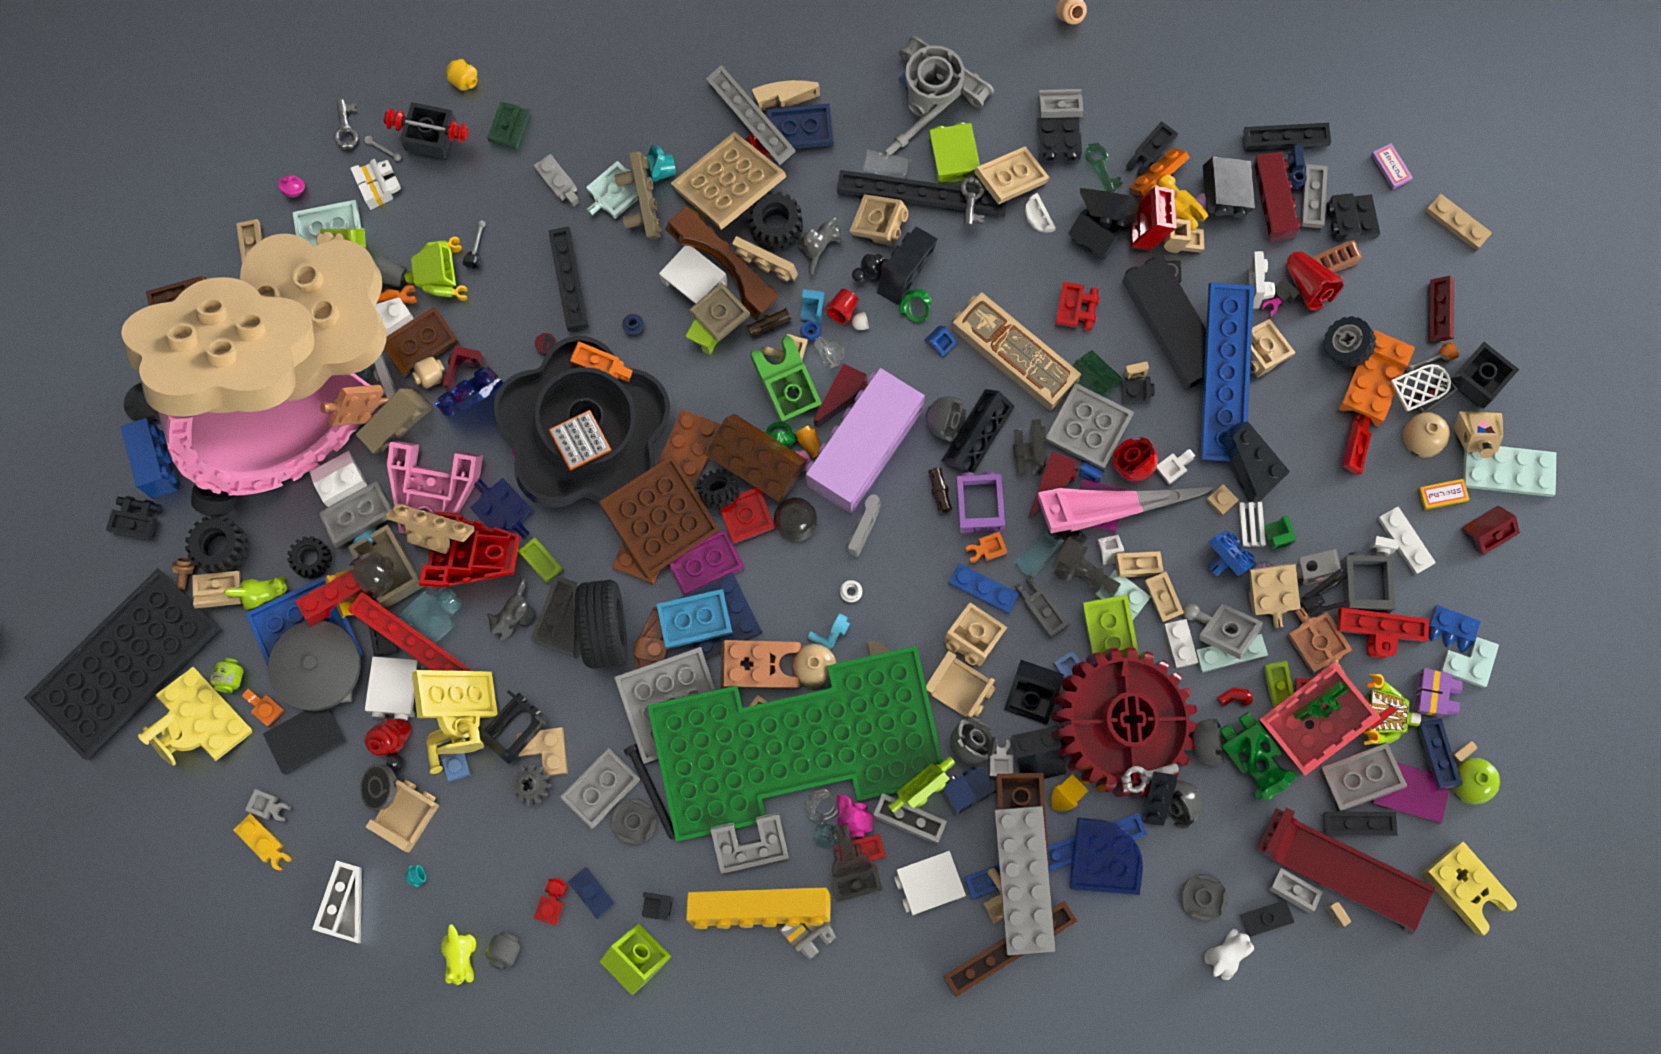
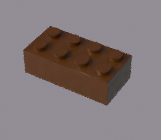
M736 414L724 419L706 453V456L778 502L788 497L807 462V459Z
M997 774L995 778L996 810L1043 807L1047 862L1049 866L1044 774Z

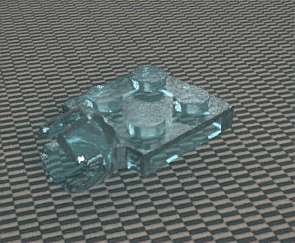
M442 587L432 596L424 591L397 617L435 644L456 625L452 620V616L462 607V601L460 598H455L456 593L447 587Z

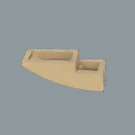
M781 81L752 89V96L755 104L763 112L777 105L780 108L795 107L820 96V88L818 82Z

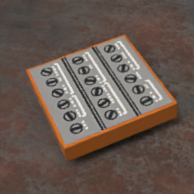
M590 410L549 429V433L570 471L611 451Z

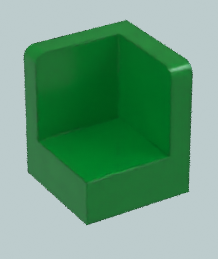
M1288 515L1283 516L1279 521L1264 525L1265 537L1271 551L1290 546L1297 540Z

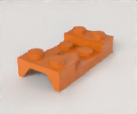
M1374 330L1373 332L1376 336L1374 353L1369 357V360L1361 365H1357L1338 410H1354L1370 417L1374 425L1380 427L1385 420L1395 394L1390 381L1403 375L1415 347Z

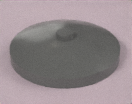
M320 621L313 626H310L308 622H303L287 630L274 645L268 662L269 679L276 694L287 704L304 711H321L339 704L355 687L361 670L360 652L353 638L341 627L326 621Z

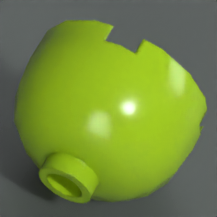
M1469 758L1458 763L1457 769L1462 785L1451 789L1460 797L1462 802L1479 805L1486 803L1496 795L1500 787V777L1495 766L1481 758Z

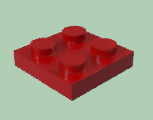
M757 488L740 493L739 497H736L737 501L735 503L731 501V506L724 505L725 509H720L733 544L775 529L762 493Z

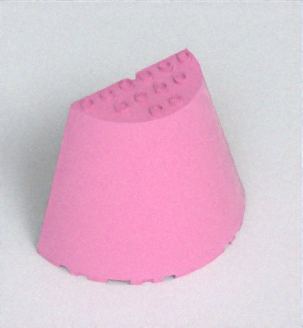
M354 373L333 375L312 395L296 401H284L273 408L263 411L206 412L185 417L158 413L172 461L184 477L194 482L197 487L204 490L210 489L213 493L220 494L221 491H225L229 495L256 494L283 486L281 482L289 478L293 481L301 478L304 473L318 468L320 465L317 462L323 461L326 455L333 449L336 452L339 451L349 440L350 435L357 431L361 424L332 427L327 421L331 412H321L320 405L321 403L335 401L342 388L370 385Z

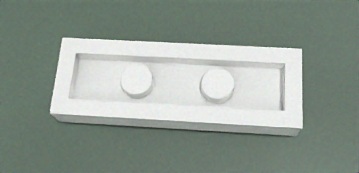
M1399 507L1394 508L1377 519L1390 539L1399 540L1397 550L1414 576L1436 563Z

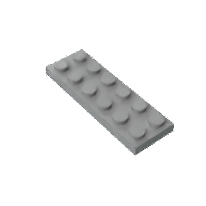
M1043 807L994 810L1007 955L1055 952Z

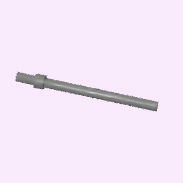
M959 92L949 102L934 106L906 132L900 133L895 137L894 142L883 151L884 154L890 157L899 148L906 146L910 138L962 93Z

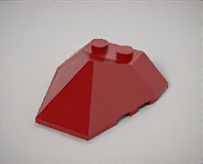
M434 511L435 515L474 526V532L464 542L449 538L450 550L446 554L430 549L427 565H422L419 586L447 587L514 574L520 535L497 527L490 528L484 526L482 522L478 520L470 521L458 513Z

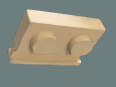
M239 571L193 575L194 608L241 604L240 597H231L224 594L226 589L240 587Z

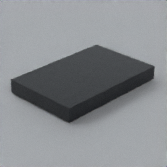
M330 708L321 711H303L263 733L282 774L288 773L346 741Z

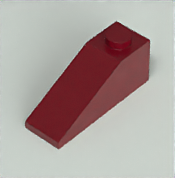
M843 363L814 418V426L819 428L854 403L859 391H864L868 386L867 374Z
M1054 452L1051 453L1028 518L1033 519L1042 511L1037 498L1038 492L1058 488L1066 489L1070 480L1075 481L1079 470L1075 468L1077 460Z

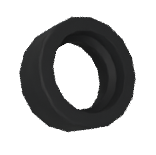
M195 484L192 488L191 506L197 512L204 515L223 516L234 509L236 495H229L225 491H221L220 494L213 493L210 489L204 490ZM207 496H215L221 499H211Z

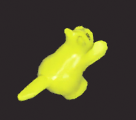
M452 924L448 926V936L443 937L441 952L446 959L445 982L460 985L466 980L471 983L474 980L475 974L470 963V955L475 951L476 941L470 934L465 936L458 935L456 928Z

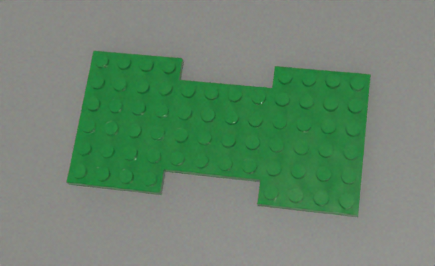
M917 646L827 665L832 688L742 708L738 686L647 705L676 842L711 834V827L733 822L735 829L757 824L756 817L766 815L763 798L852 779L856 799L861 801L879 797L882 794L896 793L931 763L934 765L941 764L943 759Z

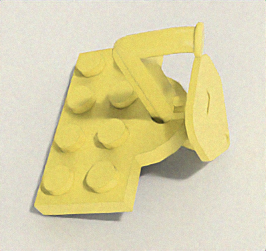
M192 667L156 694L157 699L169 712L149 728L146 726L142 728L143 733L138 734V738L146 745L150 742L161 758L174 766L176 762L171 755L176 750H193L199 746L214 761H217L252 733V729L203 676ZM161 732L162 736L157 739L156 735Z
M416 670L412 672L417 718H437L441 728L431 732L426 740L430 773L437 774L443 770V767L440 766L438 754H463L484 748V743L480 740L478 730L480 718H493L498 715L492 672ZM452 740V744L437 748L438 745Z

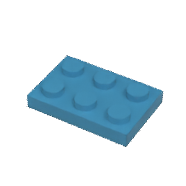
M723 589L656 604L666 649L733 634Z

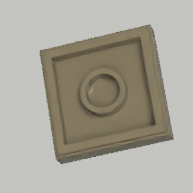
M722 282L689 309L690 314L717 342L722 340L750 316V312Z

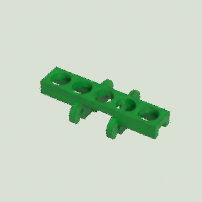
M1341 682L1336 683L1293 713L1295 719L1300 718L1301 721H1304L1312 715L1316 718H1329L1331 711H1339L1341 709L1340 703L1335 699L1349 691L1347 685ZM1328 704L1329 707L1325 709L1324 707H1321V705Z

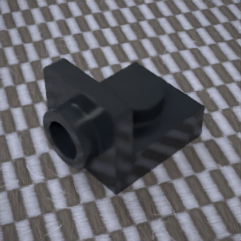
M1145 377V380H1122L1121 382L1122 404H1148L1151 397H1154L1155 386L1154 383H1151L1150 377Z

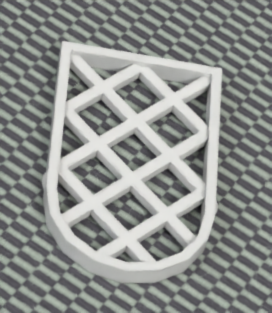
M1433 364L1422 366L1390 381L1406 412L1440 399L1449 391L1451 386L1450 376L1447 371L1439 365ZM1431 368L1430 372H1427L1424 369ZM1434 368L1441 371L1440 376L1432 374ZM1418 372L1416 378L1410 376V375H1412V374ZM1421 373L1428 375L1427 382L1419 379ZM1431 377L1439 379L1437 386L1430 383ZM1405 378L1403 383L1398 382V380ZM1408 379L1415 381L1414 387L1406 385ZM1441 381L1447 382L1446 389L1440 387ZM1418 382L1425 385L1424 391L1416 389ZM1397 385H1399V386L1402 387L1401 392H1400L1399 388L1397 387ZM1428 386L1435 389L1434 395L1426 393ZM1405 388L1412 390L1410 397L1403 395ZM1438 390L1444 392L1441 395L1437 396ZM1415 392L1422 394L1421 401L1413 398ZM1425 396L1432 398L1424 402ZM1404 398L1409 400L1408 405L1406 404ZM1412 402H1415V403L1418 404V405H1415V406L1411 407Z

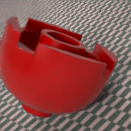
M1139 437L1140 440L1127 439L1113 453L1114 460L1112 465L1118 474L1126 480L1132 482L1142 481L1151 476L1156 470L1158 454L1150 440L1144 437Z

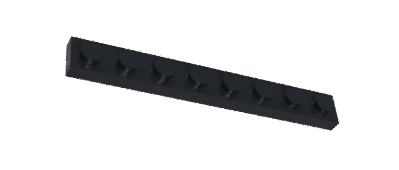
M840 170L837 193L864 196L866 194L898 199L907 203L966 211L967 200L962 194L960 186ZM966 187L968 193L973 192L977 194L979 192V189ZM985 190L982 197L975 201L974 212L1005 216L1007 201L998 204L989 191Z

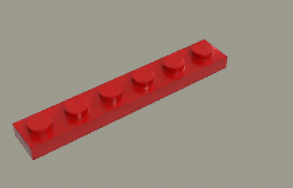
M363 592L359 594L348 609L351 614L430 670L472 671Z

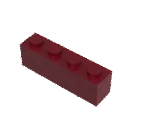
M1282 152L1257 155L1253 168L1268 241L1294 239L1298 230H1300V220L1295 215L1296 201L1291 196L1292 182L1287 177V160L1283 158Z

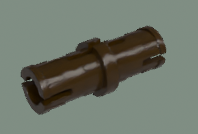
M784 308L770 316L768 314L764 315L763 319L747 325V328L753 338L768 330L770 332L773 331L775 327L791 321L788 310Z
M932 468V470L928 471L932 483L931 492L935 496L938 513H947L952 510L948 496L949 487L945 484L942 468Z

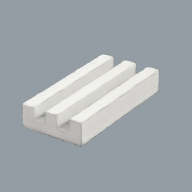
M1262 502L1239 503L1242 548L1264 547L1266 543ZM1245 509H1248L1251 542H1247ZM1254 509L1257 512L1259 542H1256Z

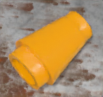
M808 425L796 432L797 442L813 459L817 458L821 444L815 428L812 429Z

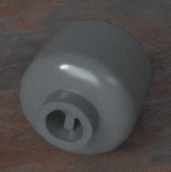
M501 932L500 935H494L485 953L486 957L491 960L489 965L502 970L503 966L511 967L520 950V945L517 943L518 939L504 932Z

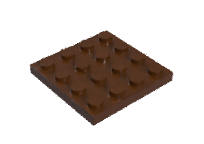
M673 455L597 502L645 578H649L720 530Z

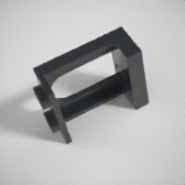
M508 690L507 693L513 698L485 729L479 726L478 730L480 739L499 757L510 764L547 723L541 718L543 713L534 705L530 708L526 705L529 701L520 693L515 695ZM523 711L529 712L531 714L530 725L506 750L495 740L496 736L518 713Z

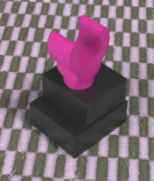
M1283 278L1275 287V295L1272 300L1265 301L1261 309L1263 310L1266 306H1271L1273 310L1270 312L1269 317H1272L1279 305L1282 307L1286 302L1291 305L1297 299L1300 292Z

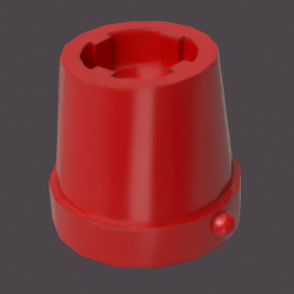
M841 289L827 303L824 309L825 313L837 323L848 324L859 299L853 292Z

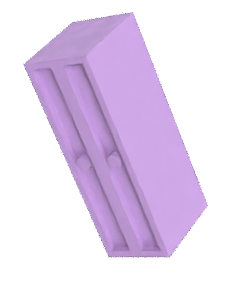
M882 368L877 373L873 372L870 375L866 389L859 391L855 398L856 403L852 408L849 407L842 417L844 420L841 425H836L830 434L831 439L827 444H822L817 453L819 456L815 462L812 460L805 470L807 472V487L849 514L853 513L924 410L925 395Z

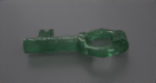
M1099 143L1088 144L1085 153L1086 159L1095 168H1098L1106 191L1114 192V186H1122L1123 182H1120L1121 177L1110 178L1106 168L1108 152ZM1100 151L1103 159L1096 161L1090 153Z

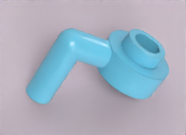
M841 613L838 615L827 639L812 631L807 639L831 650L839 635H845L850 623L846 622L848 617Z

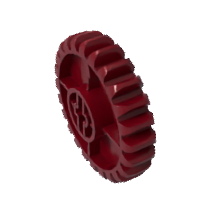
M1112 647L1106 649L1102 654L1100 652L1093 653L1086 658V662H1079L1072 667L1073 675L1064 677L1061 681L1062 688L1065 691L1054 696L1055 703L1061 706L1062 709L1051 713V719L1054 722L1061 723V728L1054 730L1052 734L1053 738L1063 739L1065 743L1058 749V753L1060 756L1071 755L1072 759L1068 763L1067 768L1071 772L1082 769L1081 782L1085 785L1096 782V789L1099 793L1103 794L1112 791L1116 797H1126L1130 793L1135 797L1146 795L1149 791L1150 782L1139 793L1129 792L1122 787L1121 777L1124 776L1129 768L1139 766L1150 771L1175 763L1180 768L1187 766L1190 761L1184 752L1194 749V740L1188 737V735L1195 732L1198 726L1196 722L1189 721V716L1197 712L1196 705L1186 704L1185 699L1190 697L1192 693L1189 688L1179 689L1177 685L1180 683L1182 676L1178 672L1171 675L1167 674L1168 662L1162 660L1153 664L1154 656L1151 652L1146 651L1138 655V652L1133 647H1127L1121 651L1118 648ZM1132 773L1130 775L1132 787L1139 786L1142 782L1140 773Z

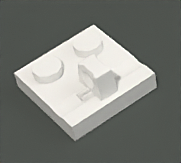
M1263 251L1254 252L1248 268L1249 285L1254 286L1253 309H1259L1263 299L1273 298L1275 295L1274 283L1264 282L1265 272L1268 270V261L1264 259Z

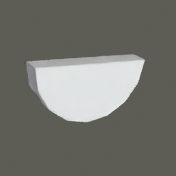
M1035 193L1026 204V221L1031 228L1038 232H1053L1056 227L1038 193Z

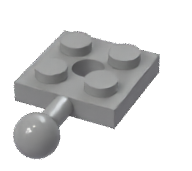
M1187 603L1182 608L1184 612L1182 616L1188 621L1197 619L1207 624L1201 632L1199 640L1238 659L1242 658L1263 626V622L1223 603L1213 617L1200 612L1199 607L1194 603ZM1233 628L1237 632L1235 634H1229L1225 630Z

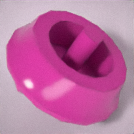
M290 175L279 180L278 188L286 197H297L301 195L305 184L302 179Z

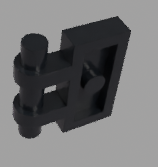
M118 496L116 498V505L122 506L121 511L112 509L106 531L151 540L157 519L150 517V513H160L162 505L156 504L152 500L140 501L135 500V497ZM133 508L141 509L140 514L131 513V510Z

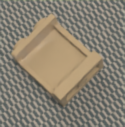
M950 651L947 652L926 685L927 693L930 697L965 719L973 716L978 718L984 708L981 705L984 698L990 699L996 689L993 686L995 682L993 678H987L958 660L956 655Z
M407 779L403 782L396 780L397 793L393 803L389 808L380 810L375 820L370 819L366 828L401 850L410 853L438 809L439 804L434 802L436 797L424 791L422 794L415 790L417 786Z

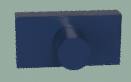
M587 867L568 881L597 919L616 904Z

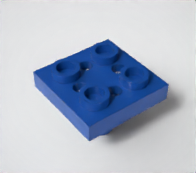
M1226 530L1214 536L1208 542L1220 555L1208 565L1210 571L1217 567L1212 572L1216 576L1220 575L1224 569L1230 566L1239 577L1257 564L1252 553L1241 547L1239 539L1232 532L1229 533Z

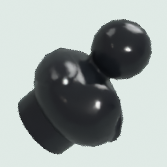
M866 254L861 260V268L853 270V280L860 283L866 277L872 280L879 278L882 275L880 268L885 258L881 254Z

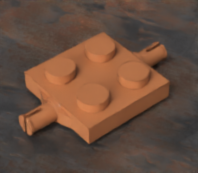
M381 385L346 387L341 389L335 401L321 403L320 410L323 413L331 412L327 421L332 427L364 424L372 418L376 408L383 407L389 398H381L384 392Z
M1304 607L1295 611L1302 624L1298 629L1289 633L1288 637L1311 673L1313 674L1335 662L1345 674L1346 672L1338 661L1344 655L1351 652L1352 648L1343 634L1337 631V625L1328 611L1319 617L1313 618L1308 616Z

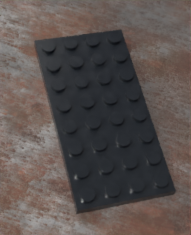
M157 568L39 682L24 699L83 759L88 760L221 628L200 608H194L193 601Z

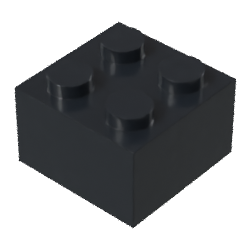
M1483 342L1450 380L1459 390L1484 409L1520 369L1486 342Z

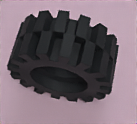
M716 469V473L709 471L708 476L704 474L702 476L703 479H699L697 491L703 504L708 509H711V507H713V510H717L718 507L725 509L724 505L729 507L731 506V501L734 503L737 501L736 497H739L740 490L736 478L731 471L727 472L726 469H723L720 472V469ZM722 487H724L723 489H721V490H719V491H714V490L717 489V488H722Z
M304 536L302 541L299 539L295 540L297 544L295 546L291 544L290 548H292V551L287 553L290 558H287V561L290 563L291 569L301 577H308L309 579H313V576L320 577L319 573L321 572L325 574L327 572L325 568H330L331 564L329 561H332V557L329 555L331 551L327 548L328 546L313 536L309 538ZM307 550H315L317 552V560L312 565H304L302 562V555Z

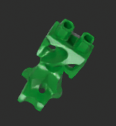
M1247 712L1238 718L1244 728L1237 733L1231 723L1220 729L1224 739L1222 746L1242 773L1248 771L1258 782L1259 788L1255 791L1257 800L1259 801L1264 798L1265 801H1268L1276 794L1287 789L1290 783L1297 778V775L1292 770L1283 769L1277 763L1273 756L1282 754L1279 747L1260 719L1256 721ZM1262 741L1269 744V751L1260 744ZM1245 752L1248 760L1242 761L1239 754ZM1260 759L1266 762V768L1263 771L1258 770L1256 765Z

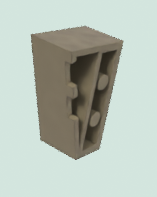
M400 388L356 435L372 453H386L389 450L390 442H394L402 437L434 407L417 389Z

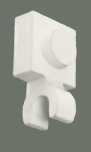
M1190 449L1178 458L1171 454L1157 465L1156 470L1167 484L1170 485L1187 472L1184 466L1190 463L1195 455Z

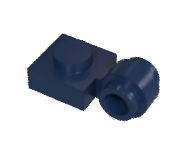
M1294 146L1291 154H1288V167H1291L1292 171L1288 179H1291L1293 189H1301L1307 180L1303 169L1305 166L1303 146Z

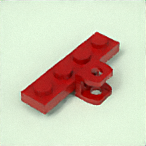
M1339 608L1337 631L1369 635L1367 636L1366 647L1368 656L1384 659L1396 654L1398 639L1428 642L1429 619Z

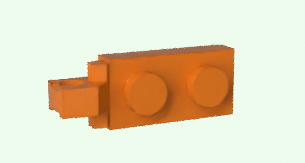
M581 342L577 343L569 362L577 367H588L605 371L616 379L629 382L633 370L623 366L624 362L620 361V358Z

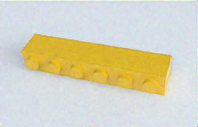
M827 888L688 892L686 920L695 929H707L708 926L728 929L731 925L752 928L753 925L762 924L764 927H776L777 924L797 927L800 923L821 926L824 922H830L831 894Z

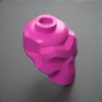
M837 794L838 826L843 828L844 831L849 832L850 837L864 838V833H869L873 829V814L867 811L868 805L864 803H851L850 797L844 794Z

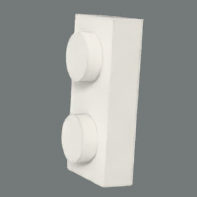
M1187 619L1164 624L1175 669L1198 664Z

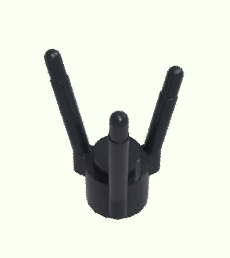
M1338 569L1316 588L1301 597L1309 613L1315 611L1319 615L1324 611L1351 604L1350 601H1345L1327 606L1322 605L1326 603L1322 594L1346 578L1342 575L1334 580L1343 572L1342 569Z

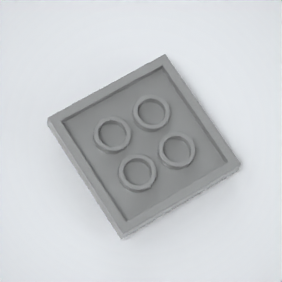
M1075 383L1045 441L1104 470L1134 412Z

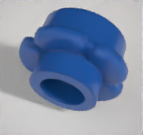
M814 321L804 323L800 329L803 339H807L808 342L816 341L821 336V327Z

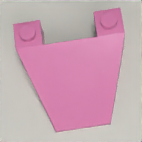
M402 441L390 442L387 468L394 506L402 504L434 514V511L459 514L480 478L483 455L466 452L454 453L452 472L416 466L419 444ZM398 523L399 533L406 534L405 524Z

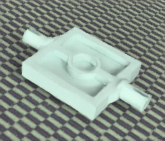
M618 161L586 187L587 191L595 199V202L586 208L591 216L602 208L616 219L639 199L636 183L620 187L616 185L614 175L630 171L624 168Z

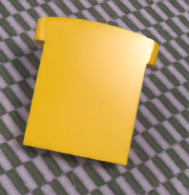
M1072 774L1061 785L1058 784L1053 789L1051 796L1052 809L1055 811L1074 809L1078 805L1077 802L1089 790Z

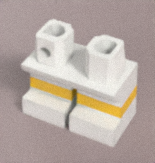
M372 159L368 165L362 167L356 165L350 168L370 210L392 200L391 194L401 189L396 176L387 180L384 179V176L394 172L388 160L376 163L375 159Z

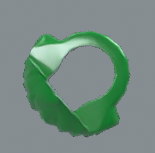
M922 289L910 290L900 301L899 311L900 313H905L911 321L922 322L929 316L932 299ZM919 297L925 305L926 311L922 317H916L912 314L911 299Z
M782 422L769 425L765 432L788 448L792 447L797 439V436L792 433L791 427ZM780 426L786 428L788 432L785 434L778 430L771 433V430Z

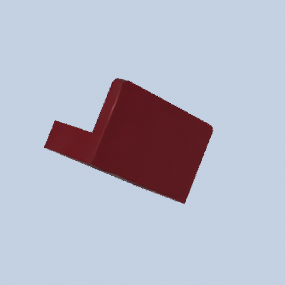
M1496 506L1463 526L1464 532L1474 537L1477 552L1482 555L1520 533L1516 516L1501 506Z

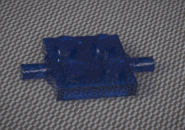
M503 477L490 488L481 479L478 480V483H475L474 486L482 495L470 507L487 527H497L509 532L516 530L522 539L526 538L525 534L528 536L530 532L522 523L533 509Z

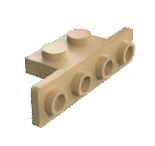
M396 504L386 514L388 520L405 524L408 543L443 554L450 550L449 538L464 542L474 532V526L402 504Z

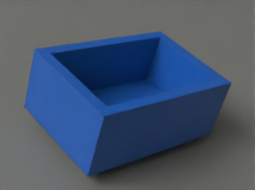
M147 418L120 426L136 487L152 499L178 491L176 486L178 477L171 467L173 461L166 448L164 432Z

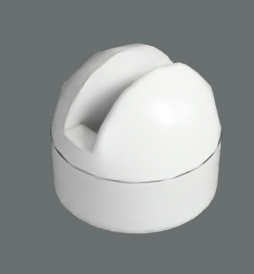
M865 312L854 315L852 325L855 329H869Z

